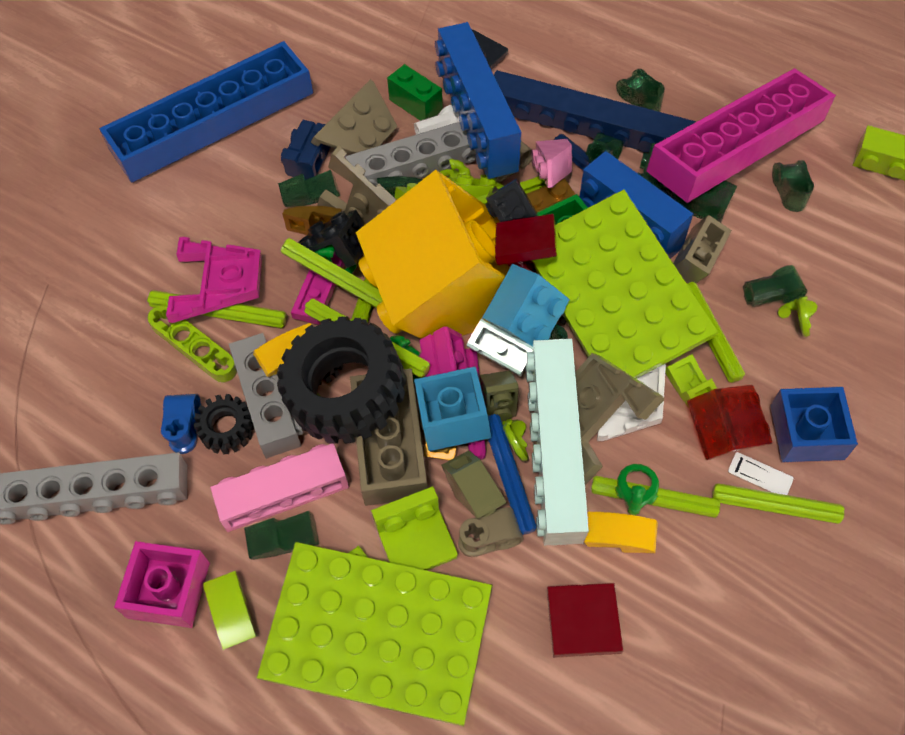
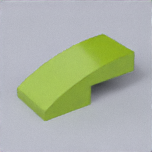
M693 354L665 368V373L675 390L698 419H702L726 406L713 379L706 380Z
M236 570L204 582L205 594L222 649H227L256 637L257 634Z

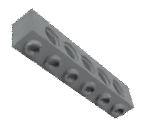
M456 122L345 156V159L353 166L359 164L366 171L364 176L374 186L380 184L384 188H389L417 178H423L434 170L450 169L449 159L459 160L464 164L471 163L476 160V152L469 147L467 132L462 131L460 122Z
M178 452L0 473V524H12L15 520L21 519L41 521L47 519L48 516L54 515L74 517L78 516L80 512L88 511L107 513L112 511L113 508L121 507L140 509L146 504L155 503L173 505L177 501L187 500L188 465ZM157 479L153 485L146 487L149 481ZM124 483L122 488L114 491L117 485ZM88 487H92L88 493L83 494ZM56 491H59L55 497L51 498ZM24 495H26V497H25L22 501L19 502V500H20Z

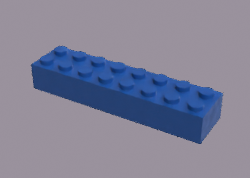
M285 41L115 120L99 128L108 149L132 183L313 94L310 72Z

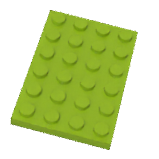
M625 190L556 224L557 256L531 260L537 273L570 299L563 316L587 356L589 357L591 353L600 355L636 379L709 341L718 334L717 329Z
M295 542L257 679L464 727L492 585Z

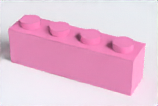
M332 443L329 445H317L309 452L298 456L290 455L284 457L280 462L267 467H256L248 474L237 478H225L210 488L220 522L225 530L230 532L345 490L349 486L335 445Z

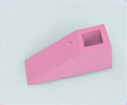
M568 139L536 141V150L531 152L532 165L535 166L536 173L539 172L540 179H543L547 187L551 188L572 172V144Z

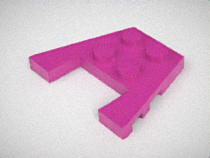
M179 237L176 253L179 262H205L200 294L169 296L166 312L169 323L259 298L262 267L260 250L229 244L224 248L213 246L211 241L202 240L200 243L191 242L188 237Z

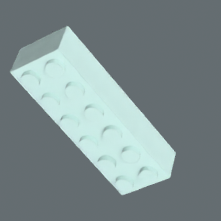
M572 339L533 340L532 352H527L526 380L529 382L528 410L534 411V413H531L530 440L531 442H537V444H533L532 470L533 472H539V476L535 477L534 500L535 504H541V510L537 511L538 517H536L537 537L543 536L544 546L583 544L589 532L573 342Z

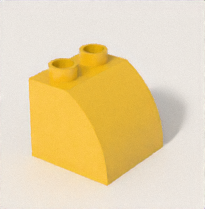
M438 170L430 173L356 232L365 255L358 262L360 270L365 278L378 288L383 300L377 305L379 318L391 332L399 334L401 331H405L421 339L429 334L433 335V332L442 327H449L462 334V336L473 333L479 321L483 319L484 313L510 269L508 264L497 265L495 259L496 223L500 222L498 217L493 218L485 204Z

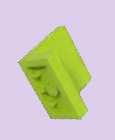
M433 486L371 510L374 524L390 563L430 570L457 559L458 553L440 513L438 496Z

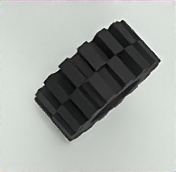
M226 394L225 400H223L221 395H216L215 402L212 403L210 398L205 401L208 405L206 408L200 405L198 408L200 414L195 413L194 419L196 423H194V428L208 450L211 448L213 453L218 454L221 449L224 455L229 454V448H232L235 453L239 451L237 445L241 444L245 447L248 444L245 438L251 439L253 436L251 430H254L251 415L246 403H242L239 397L236 396L233 400L230 394ZM233 416L236 419L234 427L227 432L217 433L213 429L215 422L222 417Z

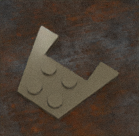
M337 146L331 154L328 168L351 182L353 187L347 203L328 190H325L320 196L317 206L340 208L345 213L356 209L366 225L394 203L396 199L380 184L374 186L364 176L366 171L359 164L353 166L346 160L344 156L347 153Z
M591 353L575 372L585 485L603 467L591 448L589 440L625 400L637 418L644 420L665 400L662 395L602 356Z

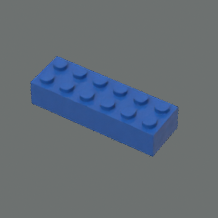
M465 22L438 28V40L435 41V50L439 61L435 62L438 77L443 78L446 95L450 94L453 111L459 114L462 131L467 132L469 147L476 152V161L479 169L484 170L487 179L519 172L522 132L469 23Z

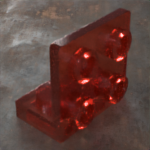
M753 385L713 389L687 400L706 460L715 459L738 450L773 443L769 424L765 420L760 405V397Z

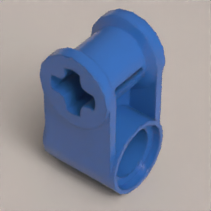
M198 393L166 395L164 398L161 434L169 441V446L175 453L186 454L192 451L197 444L198 434L194 428V423H196L194 417L195 413L200 414L198 408L201 405V399Z

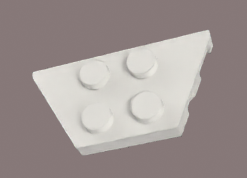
M666 364L637 378V380L663 397ZM625 400L598 430L597 441L602 442L660 424L663 419L664 401L644 420L637 418Z

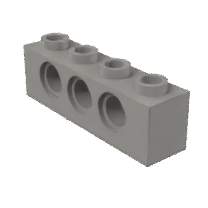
M261 333L230 343L229 347L260 447L267 459L301 447L298 435L304 433L296 420L291 417L290 412L281 400L282 396L278 392L277 382L280 379L277 374L267 377L263 369L255 371L261 366L253 352L258 347L267 343L264 334ZM268 391H273L268 396H262L264 393ZM281 416L278 421L270 422L272 418Z

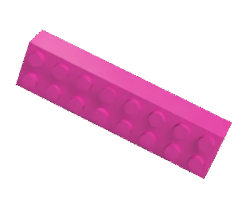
M794 68L655 144L646 171L688 203L823 122L836 95Z

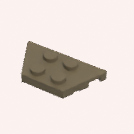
M370 79L313 137L311 143L316 146L322 143L335 149L339 146L347 153L346 155H351L381 146L398 126L375 83Z

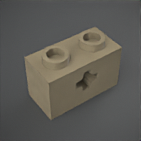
M707 215L691 229L673 262L687 283L692 281L697 283L709 275L732 231L710 215Z

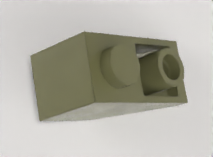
M509 370L480 375V386L487 415L498 414L501 421L515 417L519 387L512 372Z
M469 450L441 465L455 498L477 519L493 514L498 507L506 504L502 493L482 461Z

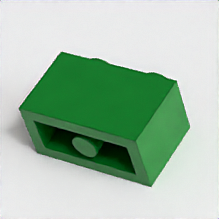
M406 64L387 77L389 100L418 120L422 121L437 116L443 109L442 88Z

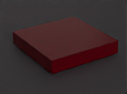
M554 214L496 223L495 259L497 265L557 256Z
M615 583L547 587L553 658L623 653Z

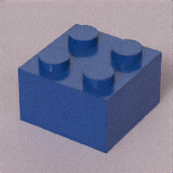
M843 387L780 389L770 405L782 462L845 460L858 445Z

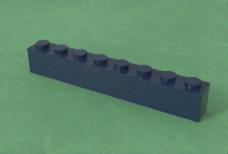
M498 70L494 74L514 117L651 154L655 144L696 122Z

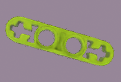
M156 306L149 312L147 318L153 331L218 382H228L235 377L237 370L233 357L187 320L170 323L171 326L168 328L163 321H158L160 318L167 319V306ZM183 330L190 332L185 340H175V335ZM199 347H210L209 352L205 356L199 357L195 355V351ZM216 359L218 363H220L222 366L227 365L228 368L226 370L222 368L218 370L215 362L213 361Z

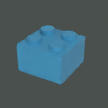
M512 264L482 318L533 347V340H549L553 328L564 313L570 299L539 274Z
M476 366L414 379L423 430L429 451L491 438L488 415Z

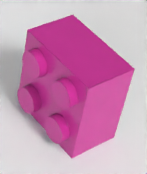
M135 541L114 608L127 619L192 628L210 562L200 550Z

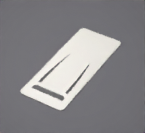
M739 452L735 453L728 469L729 473L772 493L783 495L788 494L794 479L788 474Z

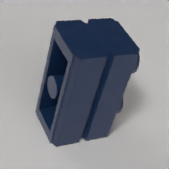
M302 120L298 129H293L290 138L291 143L281 153V163L284 165L285 173L288 176L301 177L304 180L314 182L331 146L322 143L316 146L311 141L326 124H315L312 121Z

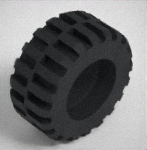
M338 317L336 321H332L330 318L322 320L321 324L316 327L313 325L305 329L306 333L301 337L297 335L291 342L293 345L291 349H286L281 358L284 364L278 366L277 376L280 380L277 382L278 392L282 396V402L298 425L304 431H308L310 436L318 440L324 438L327 443L333 444L338 443L339 439H342L345 444L354 443L356 437L362 436L364 440L372 436L371 431L377 427L379 430H382L388 424L386 419L389 416L393 418L398 412L399 408L396 403L403 401L405 395L403 387L406 385V376L402 363L388 335L384 334L381 328L374 323L368 325L367 321L361 318H354L351 321L349 317ZM346 363H360L368 366L364 380L352 392L335 398H325L317 395L322 379L335 367Z

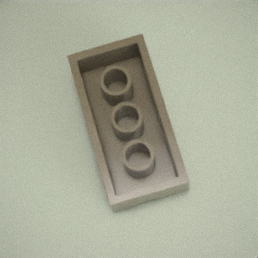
M412 368L403 369L406 376V385L403 387L405 395L401 403H396L399 408L393 418L389 416L386 419L388 424L382 430H379L377 427L371 431L372 436L364 440L362 436L356 437L361 493L365 506L390 503L427 489ZM366 374L350 376L351 392L362 383Z

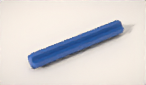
M498 414L488 416L491 438L488 440L510 507L514 511L522 535L530 534L535 531L536 523L508 439L503 430L501 418Z

